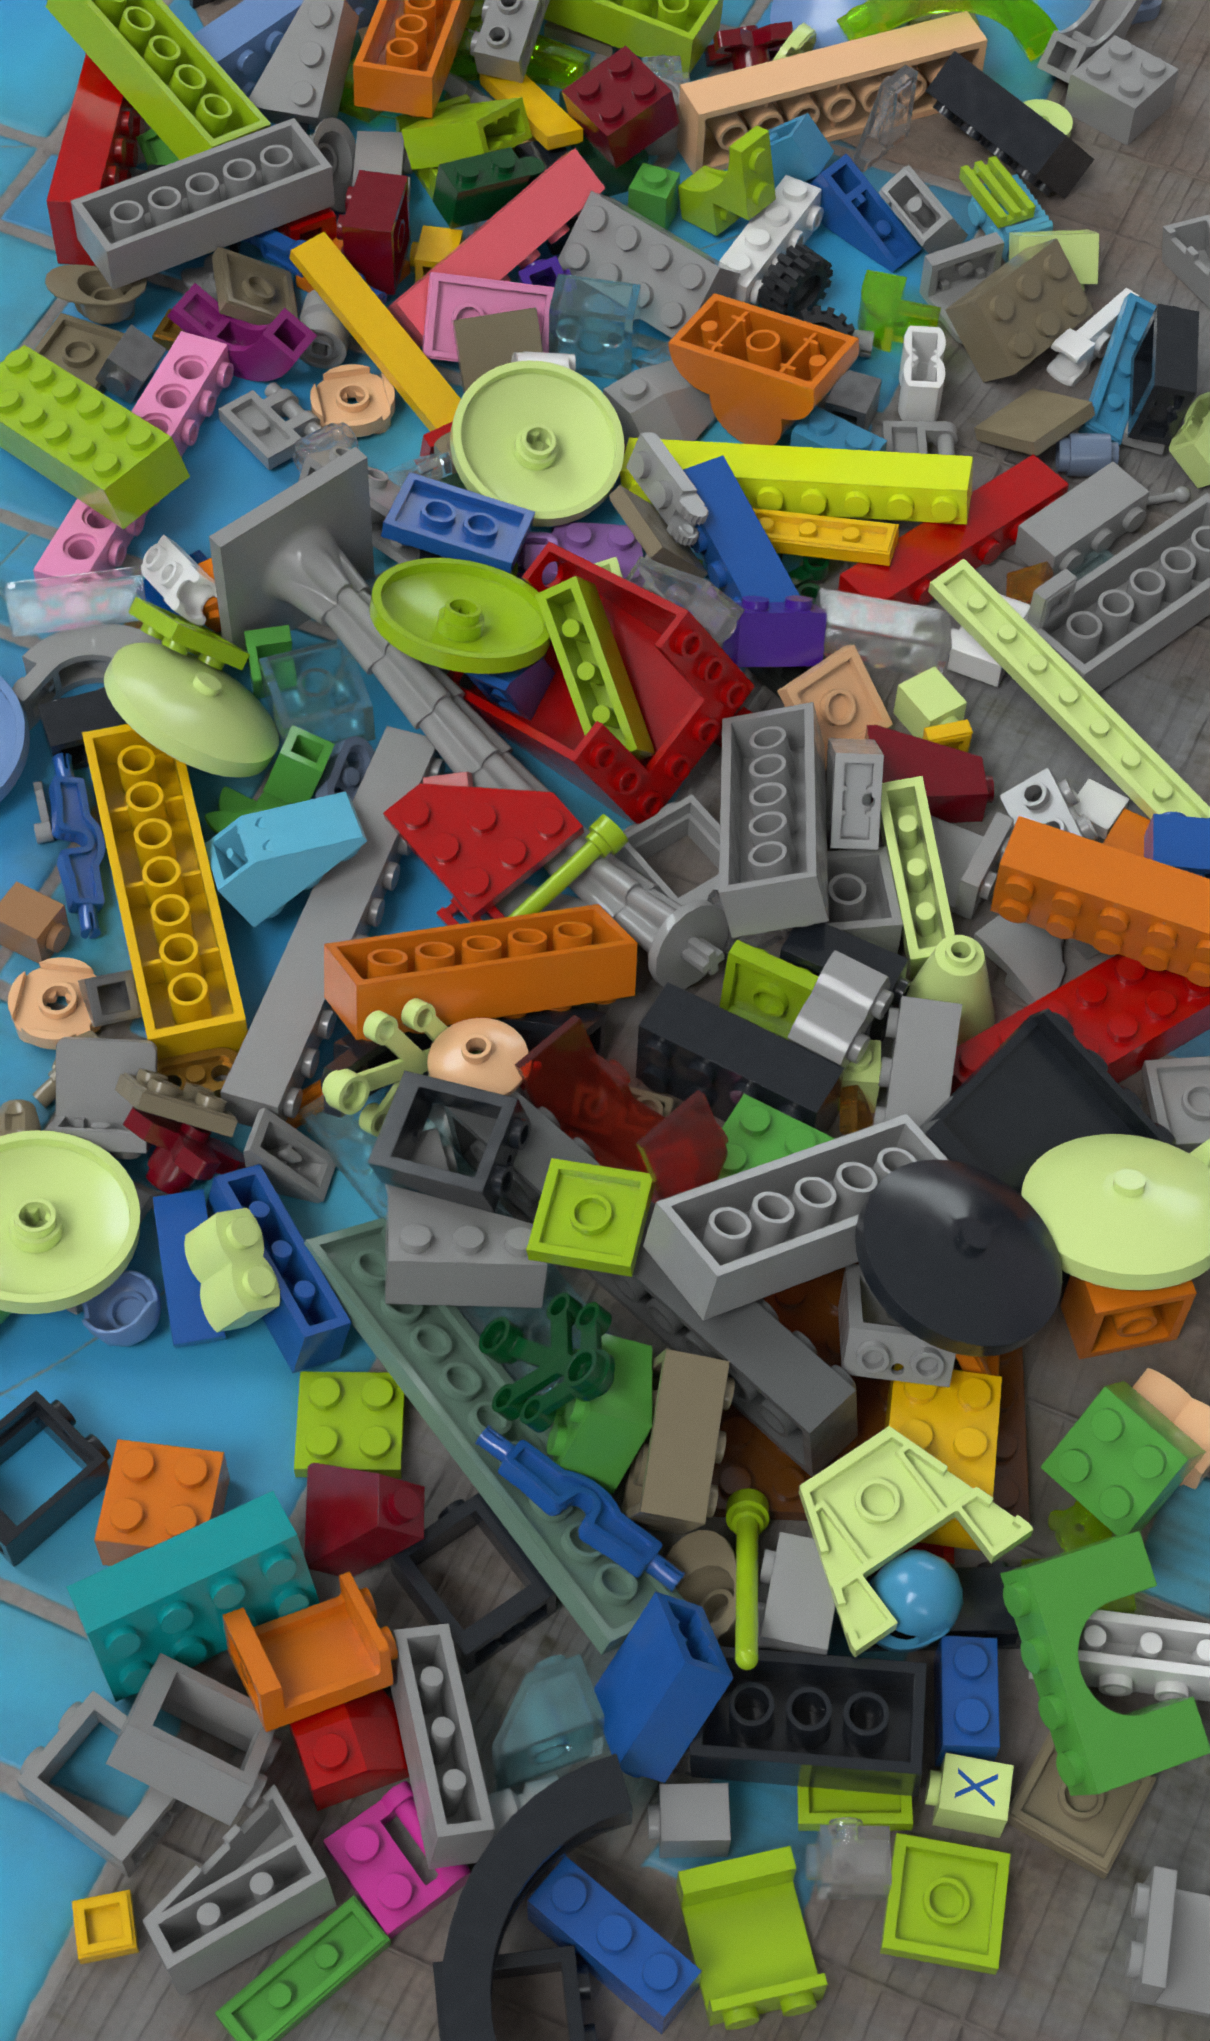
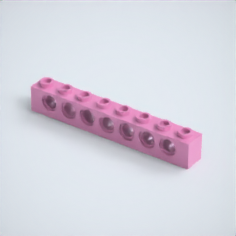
M181 331L131 411L171 436L181 457L188 445H194L198 437L200 425L206 416L210 417L212 415L218 395L232 381L234 367L229 361L228 345ZM77 499L33 569L39 599L88 614L97 598L100 599L104 595L108 579L115 567H120L124 562L127 547L131 540L142 532L145 517L149 510L125 529H122Z

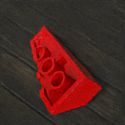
M383 1689L288 1724L317 1811L409 1778L395 1705Z

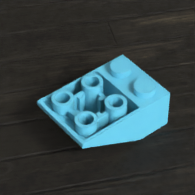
M345 791L242 815L206 842L205 847L218 891L253 927H256L266 918L269 919L279 914L285 904L301 891L311 889L317 885L323 875L338 863L347 861L355 856L361 846L367 842L352 800Z

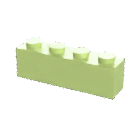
M923 776L882 783L880 829L883 844L888 852L903 922L901 935L905 955L909 959L908 970L910 979L915 978L941 940L955 935Z

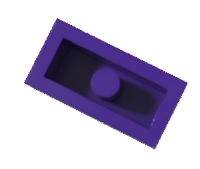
M762 596L742 597V602L726 603L722 649L738 667L815 666L823 660L827 612L812 603V598L806 596H786L785 602H769L768 598Z

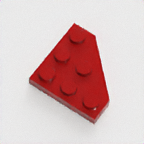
M419 783L383 812L386 821L473 921H476L584 833L583 825L553 792Z

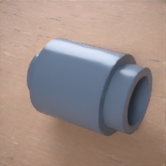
M1070 433L1067 437L1056 443V472H1066L1067 476L1091 477L1111 462H1115L1118 465L1119 444L1118 442H1111V435L1109 433Z

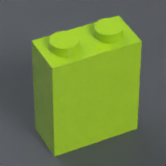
M522 97L447 106L435 112L433 118L425 117L401 130L412 170L439 167V164L508 147L513 148L532 138Z

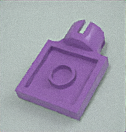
M571 522L553 526L551 533L529 532L517 558L518 570L527 571L548 542L560 546L592 563L617 556L624 579L647 590V584L637 571L639 564L643 560L642 546L627 525ZM556 562L549 563L543 570L542 582L544 585L551 583L555 579L558 571ZM518 572L517 577H518L519 579L525 581V580L522 578V576L524 575V573H519V572Z

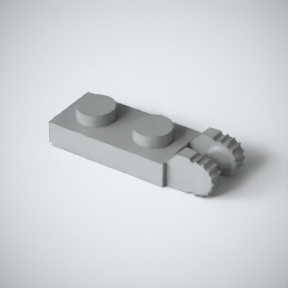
M653 432L640 433L626 468L667 523L668 527L666 530L670 536H673V539L680 543V545H694L699 537L695 524H704L709 515V510H707L704 502L696 493L697 489L658 435Z

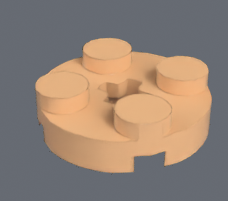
M347 364L334 367L323 374V381L317 387L314 383L310 392L311 410L320 419V426L328 433V438L342 440L346 437L357 438L373 433L381 434L389 430L391 418L395 413V391L393 385L383 373H381V379L379 376L371 374L370 367ZM356 398V401L359 403L348 404V399Z
M49 958L39 962L40 968L33 970L27 976L24 971L13 982L8 995V1009L17 1034L23 1042L44 1049L56 1050V1045L61 1038L75 1037L87 1031L96 1033L102 1027L92 1026L79 988L78 980L96 977L93 969L86 963L73 958ZM59 996H64L68 1004L67 1007L61 1010H51V1007L46 1006L47 1003H55Z

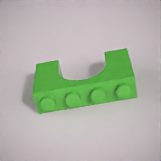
M1140 1531L1110 1537L1000 1573L1004 1584V1603L1008 1612L1015 1619L1022 1641L1021 1657L1026 1668L1032 1673L1040 1698L1038 1702L1039 1713L1045 1726L1050 1729L1057 1751V1770L1062 1781L1068 1786L1070 1796L1101 1794L1210 1753V1745L1194 1697L1167 1699L1126 1714H1119L1102 1705L1092 1695L1081 1674L1078 1659L1079 1640L1089 1617L1106 1603L1157 1586Z

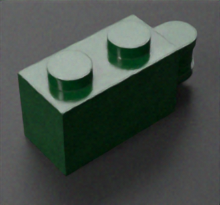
M511 147L439 164L432 202L450 229L489 220L541 175L545 170V164L541 159L533 156L519 159Z

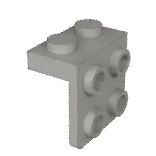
M997 232L938 250L924 257L919 293L954 340L960 344L963 343L945 309L1000 268L1004 241Z
M996 812L984 836L931 816L950 911L970 920L982 898L989 900L995 889L996 871L1010 839L1014 818Z
M86 1037L61 1038L56 1045V1116L45 1131L61 1132L83 1138L110 1152L117 1159H134L140 1157L141 1153H147L152 1144L142 1140L123 1125L133 1105L115 1091L120 1073L124 1074L125 1072L137 1076L139 1068L157 1072V1046L155 1043L149 1040Z
M1154 1866L1144 1883H1136L1132 1897L1131 1918L1138 1919L1136 1941L1130 1940L1125 1959V1977L1132 1978L1130 2001L1210 2018V1896L1176 1889L1178 1871Z

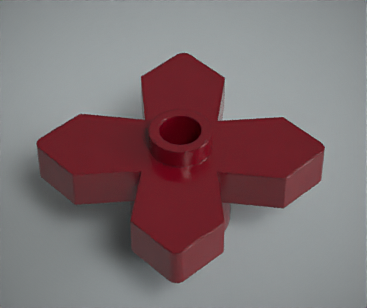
M792 21L769 24L759 29L756 25H750L737 29L717 31L713 36L714 44L707 46L704 51L706 67L732 63L733 71L770 62L771 58L776 56L782 45L792 34Z
M134 1106L123 1122V1125L139 1138L157 1146L147 1162L150 1169L146 1174V1178L152 1185L167 1194L181 1193L185 1188H191L196 1180H211L215 1172L222 1175L246 1168L244 1154L234 1146L210 1137L212 1132L209 1130L138 1110Z

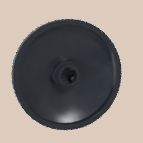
M932 1159L912 1162L895 1169L885 1176L861 1208L856 1225L855 1244L863 1277L885 1311L903 1328L932 1346L959 1355L975 1357L997 1356L1011 1352L1028 1343L1053 1315L1058 1305L1062 1288L1061 1261L1053 1237L1035 1209L1011 1186L992 1174L974 1166L950 1160Z

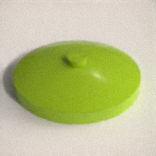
M423 558L406 561L383 572L375 581L372 589L369 613L376 630L387 642L401 652L429 665L474 674L511 672L537 662L547 652L551 643L550 635L535 596L539 592L518 577L489 565L453 558Z

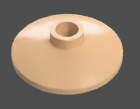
M490 1018L463 1020L446 1028L434 1040L428 1054L429 1076L509 1096L518 1089L527 1075L529 1068L527 1045L522 1036L504 1022ZM473 1051H483L480 1054H471Z

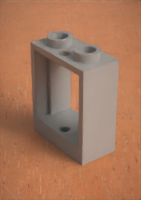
M828 738L826 826L827 841L830 848L878 850L884 754L875 740Z
M692 794L677 803L671 802L665 805L655 816L641 824L630 825L623 831L629 842L616 854L615 857L653 882L660 888V893L682 906L693 900H707L724 911L719 896V874L678 898L645 861L648 857L688 835L719 869L720 824Z
M859 1264L845 1266L838 1306L841 1368L852 1376L950 1387L956 1354L932 1346L905 1328L897 1327L901 1325L877 1301L863 1277ZM897 1363L904 1366L899 1371H895L891 1367Z
M160 1653L133 1703L106 1764L231 1826L242 1805L252 1809L257 1802L267 1781V1776L259 1773L260 1769L265 1772L268 1770L280 1747L281 1740L273 1736L276 1729L265 1732L249 1697ZM162 1709L247 1752L241 1768L239 1769L153 1726L159 1710Z
M92 1691L83 1703L77 1701L68 1708L58 1724L59 1731L46 1747L39 1746L29 1754L20 1769L21 1776L17 1782L28 1801L130 1878L188 1805L153 1788L121 1829L113 1836L48 1786V1783L99 1722L119 1736L127 1716L95 1691Z

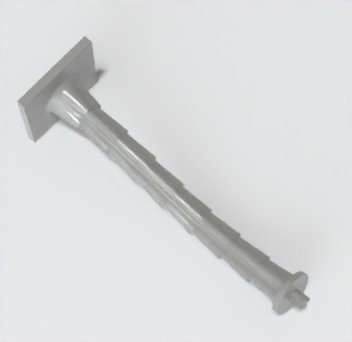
M357 447L344 453L209 536L223 638L245 651L244 631L289 625L291 632L311 618L323 626L329 625L368 675L374 674L412 726L416 730L421 728L453 773L471 772L473 787L550 792L511 755L513 749L463 699L465 693L439 667L429 665L401 652L387 642L374 627L369 613L371 589L367 585L369 581L375 578L367 456ZM583 826L584 833L543 866L550 875L554 874L587 842L585 837L590 833L588 829ZM612 854L607 855L605 858L599 856L568 886L587 905L599 904L638 945L648 952V969L653 980L665 987L667 982L681 989H685L698 982L707 973L713 975L719 970L718 963L724 960V953L722 951L728 937V923L724 911L707 900H693L682 906L660 893V888Z

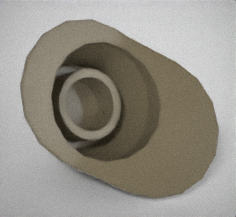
M89 265L59 266L48 272L45 278L46 287L54 296L74 303L79 313L98 324H114L132 319L135 315L136 298L145 291L147 285L146 279L143 278L113 290L97 266Z
M698 1530L692 1532L675 1543L665 1558L679 1570L686 1573L675 1589L685 1601L703 1607L719 1646L735 1647L736 1557L727 1539L715 1531Z

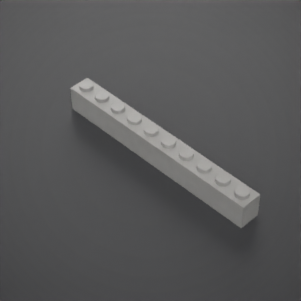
M386 726L352 801L367 842L361 846L357 854L351 859L341 861L326 872L319 883L313 887L222 1087L221 1098L227 1101L225 1109L236 1117L235 1119L238 1120L237 1123L253 1127L258 1111L262 1108H267L285 1122L288 1117L295 1118L298 1114L303 1096L301 1089L306 1077L311 1079L314 1076L319 1063L320 1051L318 1048L322 1039L328 1040L331 1037L336 1023V1012L324 998V944L367 938L371 926H379L385 908L384 896L387 890L393 891L399 879L400 859L402 855L408 856L412 851L386 821L383 812L419 783L423 784V777L444 775L445 761L440 759V754L425 735Z

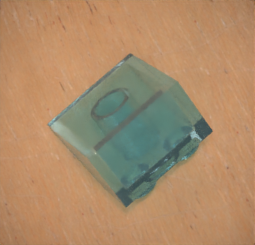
M580 1654L567 1659L564 1655L548 1657L537 1663L533 1668L534 1671L526 1673L492 1744L493 1782L497 1791L511 1788L603 1753L605 1716Z

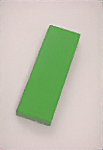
M353 1895L217 2010L215 2015L234 2041H280L391 1945V1941Z

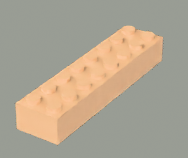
M968 11L680 84L678 114L680 124H678L677 149L692 174L704 165L717 170H726L729 165V146L756 125L770 130L808 113L828 142L937 114L939 112L933 108L937 100L926 92L928 86L954 51L983 72L988 39Z

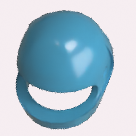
M909 1549V1551L897 1556L884 1565L869 1582L870 1586L898 1622L896 1631L916 1636L913 1639L905 1640L888 1634L877 1642L880 1647L891 1652H914L943 1637L955 1624L963 1605V1589L958 1574L945 1559L926 1550Z

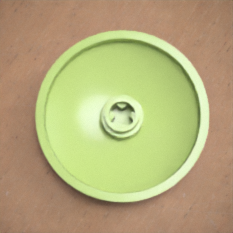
M527 360L507 363L479 377L471 384L461 398L453 418L450 434L453 463L467 490L535 511L532 526L538 527L559 526L571 523L594 511L612 491L624 460L625 444L622 426L608 398L598 387L581 374L564 366L544 361Z
M133 643L122 647L116 652L104 674V687L107 696L125 722L146 741L182 763L215 775L239 778L250 777L259 774L268 766L279 746L278 730L272 717L261 702L236 679L223 670H218L203 663L193 654L187 653V655H183L162 644Z
M35 1130L0 1136V1310L18 1314H44L62 1311L89 1301L110 1287L121 1276L137 1248L140 1236V1203L132 1179L124 1167L110 1153L96 1144L74 1135L55 1131Z
M1100 1134L1077 1138L1052 1148L1037 1159L1026 1174L1021 1196L1035 1209L1046 1224L1057 1247L1061 1269L1064 1272L1081 1280L1104 1287L1122 1290H1154L1190 1281L1210 1268V1168L1191 1154L1151 1138L1126 1134Z

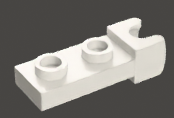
M1125 288L1077 331L1071 328L1066 330L1051 346V349L1059 352V354L1048 365L1046 371L1062 384L1070 387L1078 384L1089 374L1091 362L1096 357L1102 358L1105 355L1124 298L1130 292L1137 296L1140 295Z
M163 534L158 543L148 549L143 558V564L138 571L165 598L164 601L172 610L199 627L203 626L206 622L203 607L209 598H217L215 579L211 578L176 542Z

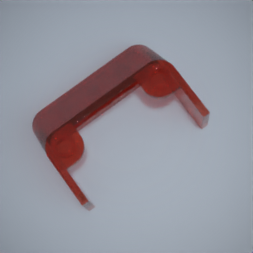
M576 1015L572 1016L515 1064L534 1107L538 1109L542 1106L548 1109L559 1122L561 1130L572 1140L578 1137L590 1147L596 1157V1161L601 1166L650 1174L655 1185L651 1200L653 1203L656 1204L657 1201L719 1179L728 1157V1150L726 1148L728 1137L716 1123L705 1094L697 1090L667 1117L662 1116L633 1097L628 1086L631 1078L619 1062L614 1059L607 1061L596 1054L581 1018Z

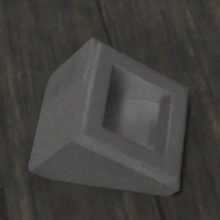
M132 969L78 980L93 1027L142 1017Z

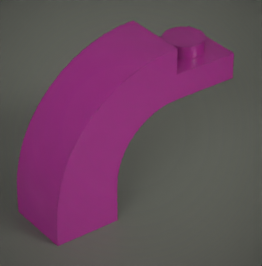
M196 283L191 286L167 315L169 319L186 333L227 344L229 361L234 367L233 375L251 381H270L280 378L290 370L317 337L312 330L285 307L273 322L266 325H255L219 313L218 302Z

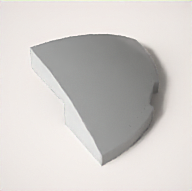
M1001 915L994 918L974 934L973 939L981 945L984 954L1007 973L1004 984L1028 1005L1060 987L1065 970V964L1062 962L1064 939L1052 936L1046 929L1025 922L1013 923L1007 921Z

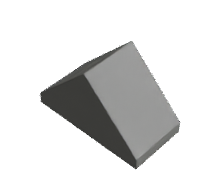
M267 1108L259 1109L243 1151L246 1168L260 1164L277 1194L314 1203L324 1201L338 1162V1158Z

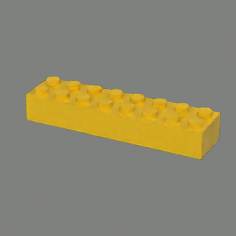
M128 724L82 732L147 1040L152 1041L157 1046V1061L163 1058L218 1047L230 1048L238 1053L248 1032L246 1017L186 764L153 746Z

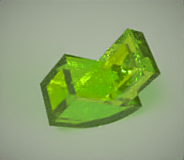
M867 269L861 289L857 325L859 330L874 331L872 346L890 353L893 341L904 343L905 333L910 325L939 326L941 307L904 300L907 277Z

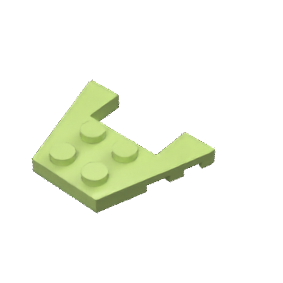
M890 1426L799 1486L801 1502L849 1649L854 1657H857L896 1630L898 1624L867 1582L866 1577L953 1518L960 1522L991 1564L1031 1537L1033 1532L1029 1522L1019 1515L1014 1517L993 1502V1497L977 1486L975 1488L970 1487L947 1471V1465Z

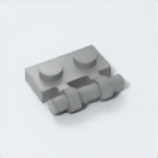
M276 382L270 383L266 387L265 395L267 398L262 399L252 390L219 408L220 421L268 470L303 452L302 438L310 439L315 445H321L328 437V433L320 426V419L312 411H305L299 405L298 397L289 389H282ZM280 416H287L289 420L284 421Z

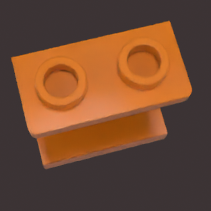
M350 1571L339 1575L341 1590L339 1596L256 1627L252 1626L244 1607L222 1615L229 1655L265 1732L394 1684L391 1660L398 1657L395 1640L388 1626L379 1628L376 1622L378 1617L376 1606L369 1589L365 1587L359 1590Z

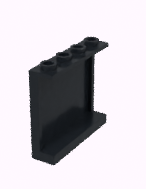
M1049 1008L1030 1015L919 1127L948 1160L961 1162L984 1170L1011 1186L1020 1195L1026 1174L1037 1159L1052 1148L1077 1138L1100 1134H1126L1155 1139L1172 1146L1176 1145V1139L1172 1133L1161 1124L1154 1123L1141 1109L1142 1102L1138 1096L1130 1089L1120 1086L1107 1072L1108 1065L1104 1059L1096 1052L1086 1049L1073 1035L1074 1029L1069 1021L1062 1015L1052 1012ZM1062 1270V1284L1069 1280L1070 1274Z

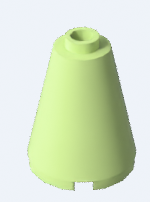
M951 935L944 938L938 943L911 982L907 997L962 1004L957 1046L992 1027L995 1022V1012L985 954L981 945L973 938L965 935Z

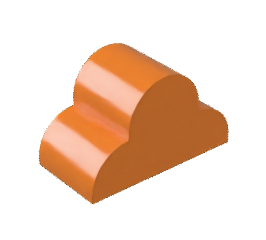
M716 293L704 303L668 342L670 356L675 367L692 386L709 394L712 410L723 428L744 444L758 445L776 444L796 420L808 416L853 365L859 354V338Z

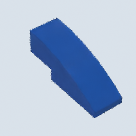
M204 1189L153 1197L173 1346L180 1348L226 1340V1331L217 1333L211 1327L204 1314L200 1299L201 1283L191 1271L185 1254V1235L209 1219Z

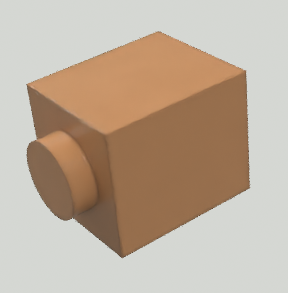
M16 881L0 901V945L38 964L49 959L54 952L57 953L64 948L71 932L64 904Z

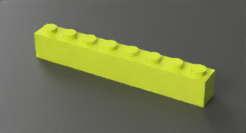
M629 437L620 471L621 486L652 504L626 468L638 438ZM661 439L682 469L723 455L752 508L829 517L967 525L972 495L973 456Z

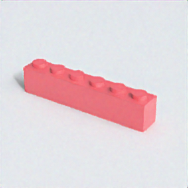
M576 148L561 156L390 304L387 309L418 347L423 346L430 272L510 282L511 279L507 274L517 265L523 270L527 265L534 262L541 255L537 248L546 240L553 244L570 230L566 222L574 215L579 217L590 192L593 191L600 194L605 189V186Z

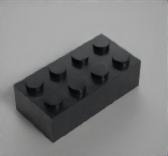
M956 51L952 53L926 89V92L937 100L933 105L934 109L1046 196L1055 191L1065 199L1095 160L1067 135Z
M667 982L639 1024L636 1078L640 1079L645 1086L655 1092H666L684 1101L690 1109L697 1113H708L726 1122L743 1094H746L825 1134L828 1133L836 1120L845 1068L669 982Z
M720 1646L733 1679L691 1742V1777L919 1797L922 1776L927 1663L758 1649L757 1665L751 1670H743L736 1664L735 1647Z

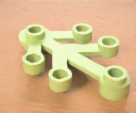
M419 998L409 1000L402 1010V1023L417 1032H425L433 1042L441 1032L448 1028L436 1016L434 1006ZM380 1010L372 1012L366 1018L363 1033L371 1041L379 1045H385L399 1059L359 1073H355L350 1069L332 1071L325 1078L322 1086V1093L328 1105L344 1114L352 1115L363 1108L370 1091L393 1084L380 1105L378 1103H370L360 1114V1128L375 1137H378L404 1071L421 1075L428 1071L427 1060L430 1050L429 1048L422 1051L398 1028L396 1018ZM473 1051L471 1054H480L482 1051Z

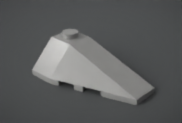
M672 360L637 369L603 389V394L608 398L619 417L626 446L629 437L638 438L640 433L645 432L656 433L660 439L696 441L705 429L709 430L716 422L709 394L692 386L679 373Z

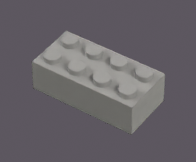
M593 191L590 192L558 258L562 270L569 269L574 279L671 338L677 334L714 293L730 297L741 275L616 199Z

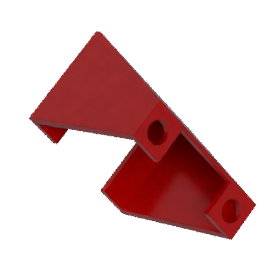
M548 542L522 578L538 592L544 591L574 576L596 585L656 754L638 761L599 721L595 722L586 736L584 735L552 641L545 653V660L554 670L555 675L531 720L493 705L475 684L468 690L461 687L460 680L464 672L450 670L447 676L465 693L463 699L495 731L632 825L641 824L658 814L722 731V719L732 717L755 686L690 611L560 546ZM556 562L558 571L555 579L551 583L544 585L542 582L543 570L549 563Z

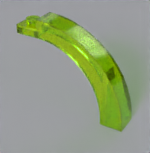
M868 0L861 5L853 7L847 14L836 20L847 41L890 31L903 23L926 15L968 11V13L986 16L1005 26L1012 32L1016 43L1030 62L1043 55L1054 30L1059 31L1037 0Z

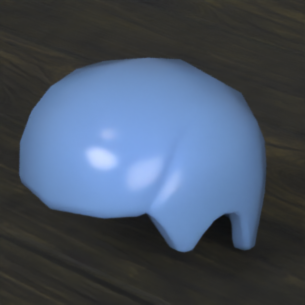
M124 1271L110 1287L96 1297L82 1303L84 1309L82 1323L92 1335L109 1346L129 1347L145 1340L158 1324L162 1309L159 1290L152 1279L147 1278L145 1275L137 1271Z

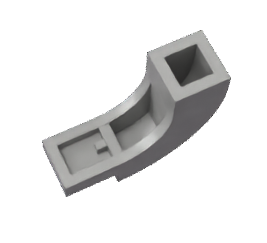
M92 623L64 629L35 644L22 656L26 676L18 679L12 688L26 713L29 730L41 719L38 705L52 702L76 687L92 683H104L105 671L119 649L133 643L161 644L162 641L131 626L113 623Z

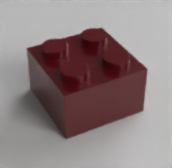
M626 45L562 90L569 116L583 128V135L616 169L680 124L672 90Z
M359 170L354 187L349 186L346 192V214H340L337 221V239L343 240L341 253L357 272L364 275L367 285L388 295H395L411 242L408 176Z

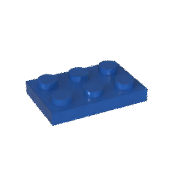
M409 472L383 522L381 537L396 541L405 546H412L440 555L443 558L482 563L511 574L532 528L535 511Z

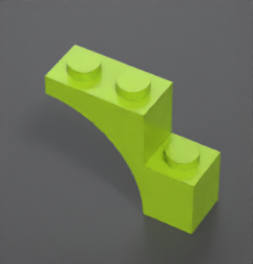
M756 125L730 145L727 171L717 170L704 165L678 185L683 220L718 236L739 218L742 217L749 221L776 200L768 130Z

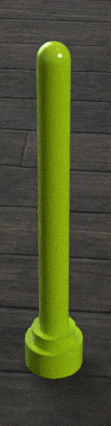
M602 814L588 827L590 833L585 837L587 842L508 917L541 912L599 856L605 858L610 853L612 855L617 854L629 842L624 832L608 816Z
M745 1488L735 1491L728 1498L726 1503V1523L729 1529L737 1535L735 1661L741 1669L751 1670L758 1663V1535L768 1526L769 1503L761 1492Z

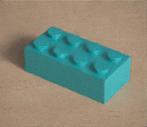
M274 1491L66 1587L115 1702L139 1693L160 1653L192 1668L202 1661L227 1650L223 1614L244 1607L252 1626L256 1627L320 1603L298 1535Z

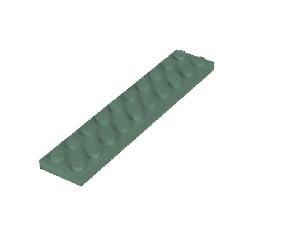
M386 1217L305 1240V1246L315 1258L353 1326L601 1655L622 1645L655 1591L684 1600L676 1589L671 1593L668 1588L646 1571L639 1578L634 1577L612 1559L583 1542L579 1538L578 1528L586 1515L581 1508L570 1506L559 1515H547L520 1489L498 1473L501 1465L499 1460L475 1444L480 1434L490 1425L515 1446L520 1440H526L553 1461V1456L547 1454L550 1427L544 1432L536 1433L520 1421V1417L513 1421H507L493 1411L492 1400L496 1392L505 1384H513L515 1382L501 1364L496 1363L480 1351V1337L456 1306L385 1304Z

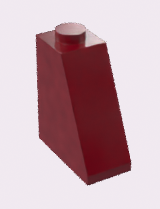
M867 725L865 739L875 740L884 754L882 783L923 776L931 816L949 823L983 822L986 804L992 803L994 800V781L992 775H985L983 758L981 756L879 725Z
M319 1463L310 1464L307 1471L304 1557L308 1569L338 1577L350 1571L352 1576L355 1577L424 1539L425 1487L378 1473Z

